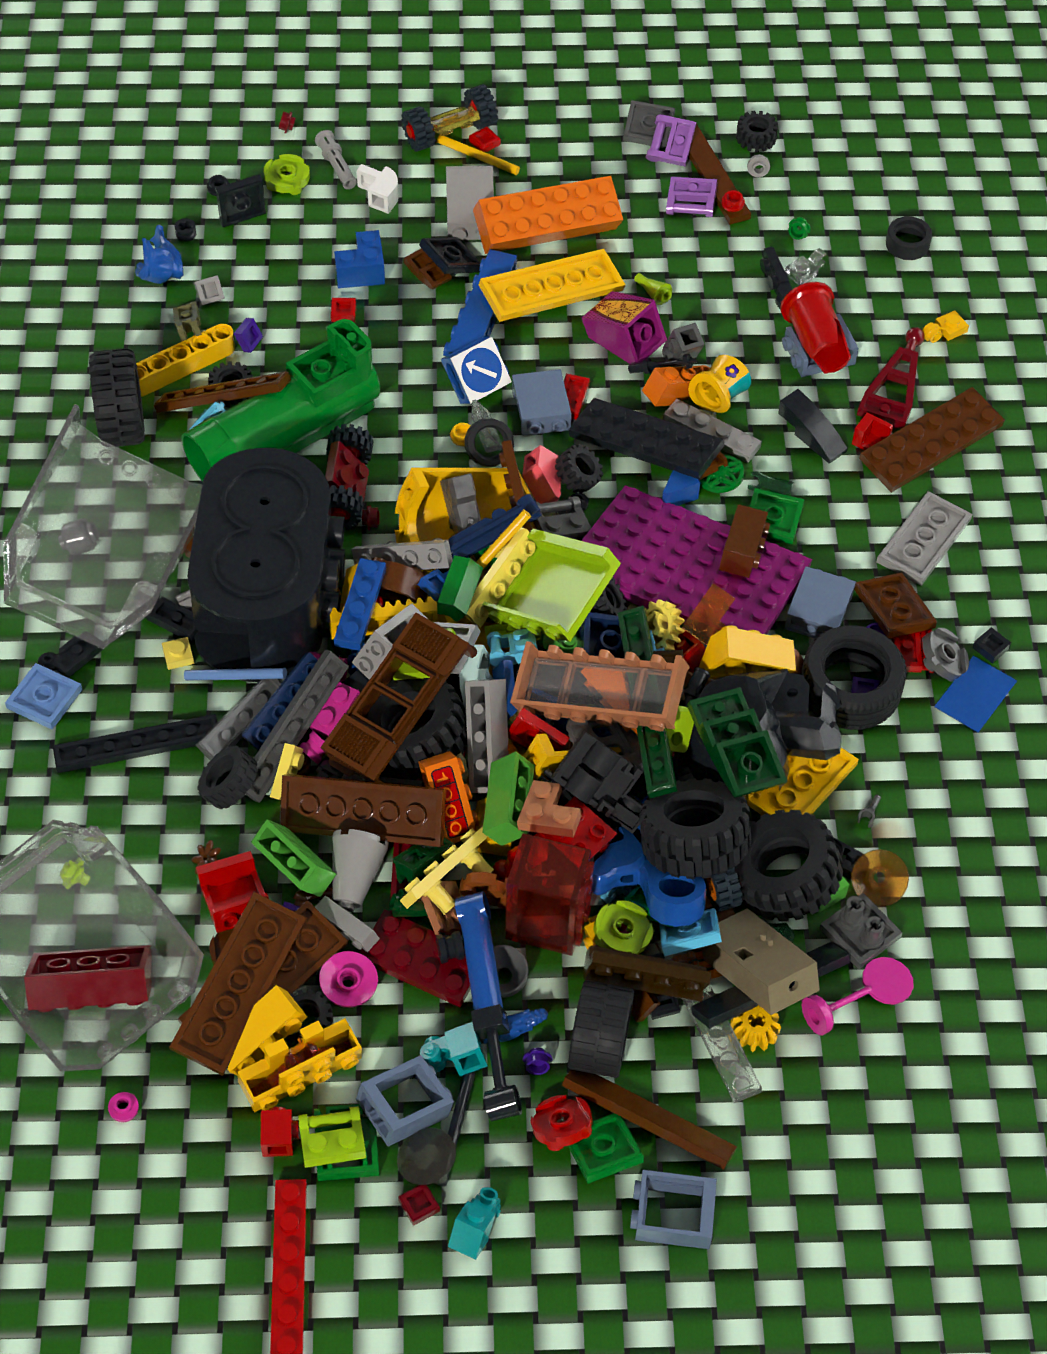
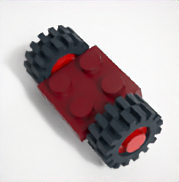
M342 424L341 429L338 426L334 427V430H331L328 436L326 455H329L325 477L331 492V516L345 517V527L349 530L353 526H358V523L361 522L369 469L366 465L371 460L374 440L372 435H369V431H362L363 427L358 426L356 429L353 424H350V427Z

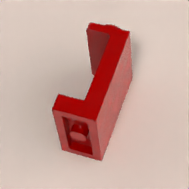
M251 851L196 867L199 885L217 933L235 928L254 892L269 899L257 874Z

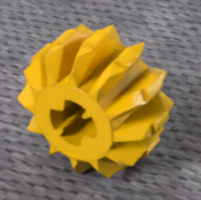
M757 1006L734 1017L730 1022V1027L734 1029L732 1031L733 1039H740L739 1045L741 1048L747 1044L751 1045L752 1053L756 1050V1046L765 1051L768 1048V1043L773 1045L776 1043L777 1035L780 1033L781 1026L777 1023L779 1021L778 1013L770 1015L762 1007Z

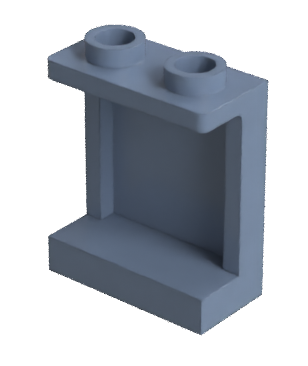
M836 314L851 355V359L845 367L855 365L858 346L842 316ZM791 326L786 327L785 336L782 338V345L784 350L789 352L794 369L797 368L801 377L822 373L823 371L802 347L797 333H794Z
M561 369L512 375L513 398H516L523 436L562 432L571 427V410Z
M805 566L788 610L784 629L817 638L823 632L840 627L849 601L852 599L856 581Z

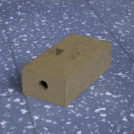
M748 908L719 922L722 942L702 947L703 960L770 1015L820 991L817 962Z

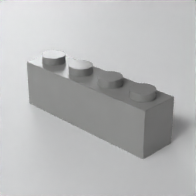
M506 679L465 681L468 770L471 793H487L491 762L509 755Z

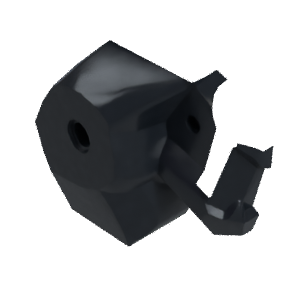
M788 669L750 671L718 677L708 683L698 697L701 698L741 687L749 709L754 708L762 730H768L786 778L789 775L788 755L828 760L840 754L842 738L839 727L836 724L837 709L841 707L838 690L832 684L826 683L823 688L821 716L817 718L808 716L809 683L803 675L789 673ZM694 723L688 749L684 753L686 762L696 780L706 778L712 779L713 782L717 783L722 778L709 756Z

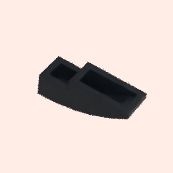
M796 389L780 400L778 414L795 427L794 435L830 464L847 452L848 448L830 421L799 389Z

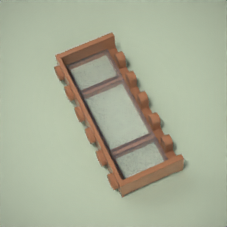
M526 641L510 703L519 711L518 713H520L522 708H525L534 715H544L552 720H560V717L570 718L578 723H585L586 720H591L606 726H610L612 723H619L628 728L648 726V728L655 731H664L665 728L675 729L674 724L689 665L681 655L675 656L674 663H667L658 654H652L651 660L646 661L640 660L633 652H626L624 658H615L610 651L604 649L599 651L598 656L589 655L580 647H574L573 654L564 653L556 645H549L548 651H539L532 642Z

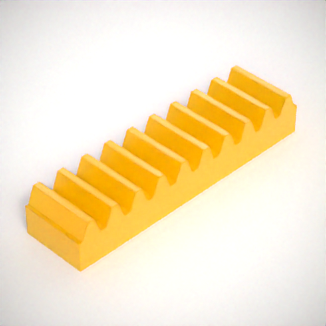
M431 596L428 597L427 602H423L421 598H418L417 602L413 605L430 621L438 622L436 601ZM407 599L406 605H403L400 600H396L395 606H392L387 601L384 607H381L379 603H375L365 636L372 635L377 628L411 603L413 604V602ZM332 608L329 614L332 640L335 637L342 616V612H338L336 608Z

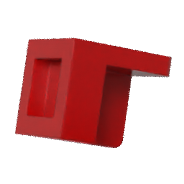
M867 412L855 427L852 445L866 450L890 436L893 425Z

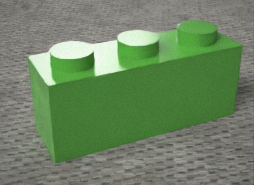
M513 752L491 762L482 833L501 846L526 836L528 832L518 830L517 820L533 783L535 765L518 752Z
M268 819L251 841L261 853L302 891L321 897L337 875L290 829Z

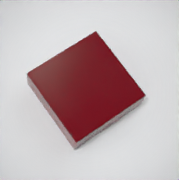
M426 1182L398 1196V1201L413 1226L440 1212V1206Z

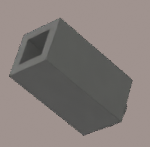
M696 322L673 329L662 349L663 358L666 362L682 360L684 354H690V357L697 358L705 344ZM682 364V365H674V366H670V367H680V366H683V364Z

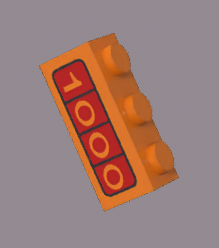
M448 751L418 761L424 786L446 789L444 838L455 844L461 842L460 838L473 828L477 832L476 826H479V820L475 810L470 808L469 800H472V795L468 784L463 782L461 774L465 773L461 758H457Z

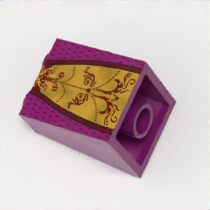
M612 291L582 317L588 338L629 364L643 362V360L647 359L667 341L657 306L653 299Z

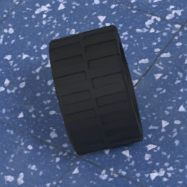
M591 980L583 982L570 1044L569 1069L613 1078L619 1077L634 999L633 988Z

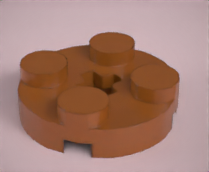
M472 872L466 874V879L461 878L459 892L462 896H467L484 891L489 905L502 909H512L518 887L512 880L506 877L505 883L496 880L497 874Z

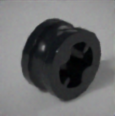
M182 218L174 225L176 237L180 241H191L197 235L195 222L191 219Z

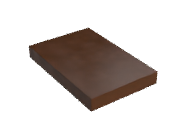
M903 573L855 583V592L888 639L936 628L937 620Z

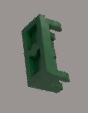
M444 838V845L441 847L414 844L394 857L393 863L396 866V875L399 883H403L406 878L408 884L416 877L420 881L426 877L423 871L435 860L441 864L445 860L441 855L454 843Z

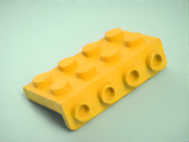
M842 747L840 754L828 760L788 755V782L781 787L780 791L779 786L746 794L747 805L760 815L766 813L772 815L775 814L776 810L790 812V809L799 810L802 815L805 812L813 814L857 766L859 759Z

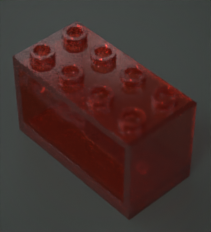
M522 833L506 885L507 940L570 956L573 955L575 946H581L584 935V922H588L591 912L590 902L593 893L591 889L594 880L592 875L595 862L590 861V849Z

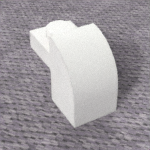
M362 164L357 169L358 187L368 191V206L389 214L398 202V178L396 173L387 166L382 172Z

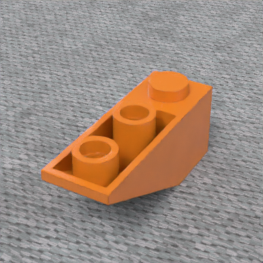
M706 365L693 366L690 369H686V366L656 367L642 391L655 407L671 406L676 398L681 401L690 398L688 388L691 379L699 372L708 371L710 367Z

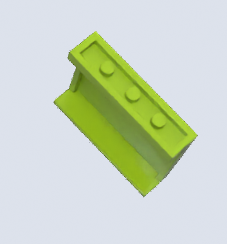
M532 529L527 537L535 543V552L527 558L521 567L520 573L513 579L498 604L483 602L482 605L489 612L488 616L498 624L505 622L519 630L521 627L525 628L535 635L542 633L555 641L562 639L571 642L621 563L607 547Z

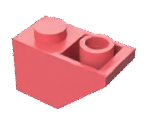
M542 445L524 456L522 477L533 497L540 504L558 501L561 496L562 480L556 474L559 471L555 469L558 455Z

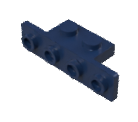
M305 653L242 733V737L257 751H259L317 663L318 659L313 654Z

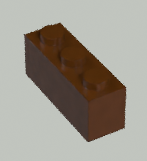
M738 504L723 550L719 570L750 578L752 568L758 569L770 523L766 522L768 512Z

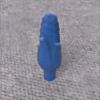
M544 1008L527 1009L517 1014L508 1015L510 1033L500 1035L499 1041H509L525 1032L532 1031L533 1026H537L547 1019V1010ZM487 1039L482 1040L484 1044L488 1043Z

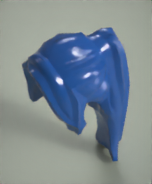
M158 224L155 235L150 241L142 238L144 264L141 262L137 264L135 274L142 280L161 284L169 278L181 279L184 274L180 252L164 237L163 227ZM150 241L154 243L155 248L152 247Z

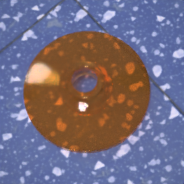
M872 850L863 854L856 861L852 869L851 882L858 896L864 893L876 906L883 907L897 902L904 895L908 887L909 875L905 863L899 856L887 850ZM882 872L884 880L876 882L874 880L875 873Z

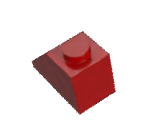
M684 630V633L678 635L681 642H675L674 648L675 650H683V659L689 665L688 671L693 673L694 668L699 667L706 648L700 640Z

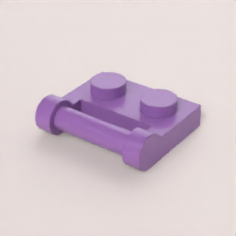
M661 114L657 115L655 120L656 128L651 147L647 150L646 159L652 162L661 161L685 167L696 122ZM665 127H671L665 152L659 151Z
M671 177L666 214H705L706 217H713L717 179ZM675 201L705 202L706 205L675 203Z

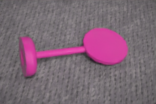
M880 957L873 959L866 965L862 973L864 988L830 1005L818 995H810L804 998L801 1006L807 1024L816 1034L825 1035L832 1030L834 1025L832 1011L867 994L883 1004L895 1005L904 1002L909 998L914 988L913 977L909 969L893 958Z

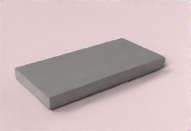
M928 491L879 554L876 562L896 573H903L907 579L922 586L971 521L973 514Z

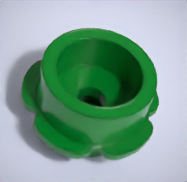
M797 217V219H792L789 222L788 232L793 239L801 240L806 238L811 231L810 224L802 217Z

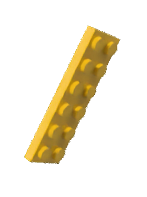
M605 249L481 278L478 284L499 322L608 295L612 291L620 292L625 287L624 281Z

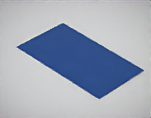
M973 656L969 661L968 670L953 681L934 707L979 733L1017 680Z

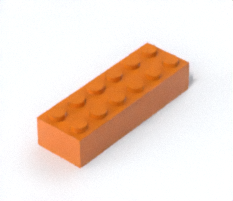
M611 176L479 199L473 209L485 254H488L490 249L504 251L616 230L624 220Z

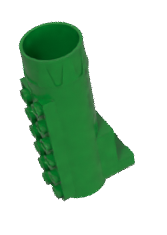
M341 319L326 326L327 341L286 362V371L289 372L291 381L281 392L252 396L218 415L209 417L183 433L181 441L184 452L201 481L203 482L205 475L215 463L228 455L254 448H276L296 453L329 435L330 431L334 430V427L338 426L341 428L342 424L347 425L373 410L375 406L374 400L380 394V382L372 365V346L369 337L353 321L348 319Z

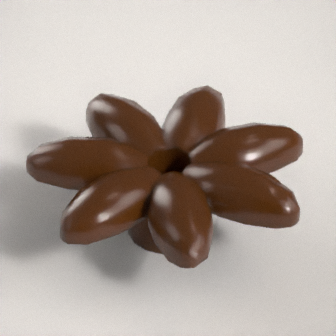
M212 840L207 842L206 847L198 845L197 850L200 855L194 856L192 862L197 863L196 867L218 861L216 856L220 853L221 848L213 849Z

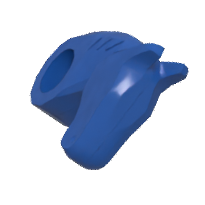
M622 826L618 828L620 840L610 843L603 854L590 865L585 873L586 886L591 893L596 895L606 894L611 889L617 887L636 886L639 884L644 892L650 916L660 924L673 927L691 925L700 920L705 911L706 884L702 877L687 879L686 876L678 878L671 876L669 872L663 873L659 871L643 854L642 843L638 841L634 834Z

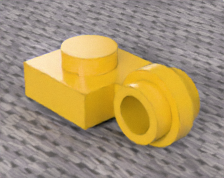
M954 310L936 318L935 323H928L922 331L925 334L926 341L935 343L942 335L949 341L967 333L969 325Z

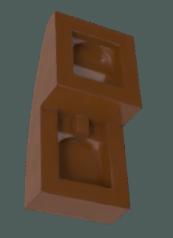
M422 248L404 258L403 263L432 290L452 279L450 274L442 272Z

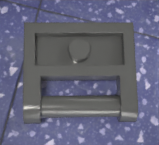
M578 496L569 497L568 500L542 504L538 501L536 502L541 516L533 521L537 530L572 539H582L590 531L591 526L581 508V501ZM570 511L568 514L543 516L544 513Z

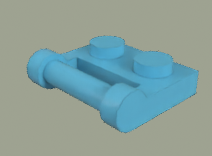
M518 629L506 635H501L499 632L489 633L487 644L491 648L489 654L491 665L496 667L502 660H512L513 665L521 663L526 641L532 642L537 648L535 634L527 629ZM510 647V652L504 653L501 649Z

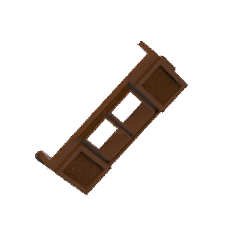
M416 612L347 713H344L320 747L330 758L329 764L347 776H352L355 773L366 781L383 783L378 777L462 656L465 654L473 658L477 655V649ZM403 662L429 676V679L413 701L387 686ZM381 694L407 708L391 733L364 718Z

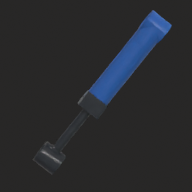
M483 891L455 898V909L462 929L474 1010L471 1011L473 1028L481 1040L487 1039L495 1086L492 1090L485 1091V1106L489 1119L496 1121L521 1115L522 1104L516 1085L506 1086L499 1036L510 1033L507 1013L503 1009L489 922L491 911L487 896Z

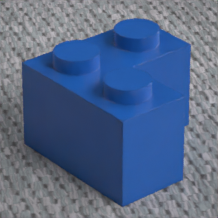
M379 230L356 232L357 249L334 251L338 289L385 284L384 260Z

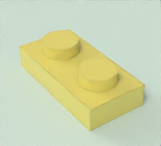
M287 743L284 744L270 797L281 800L282 775H297L298 770L302 768L304 763L303 748Z

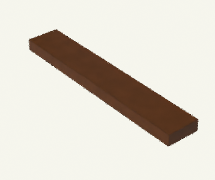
M696 124L688 157L701 178L717 179L715 202L729 225L751 219V212L746 204H744L742 210L737 212H730L722 207L721 201L725 193L731 190L737 191Z
M285 371L167 392L156 401L154 407L156 412L160 413L214 402L281 392L291 381L289 372Z
M571 1069L564 1078L563 1087L721 1169H725L736 1151L737 1146L597 1074Z

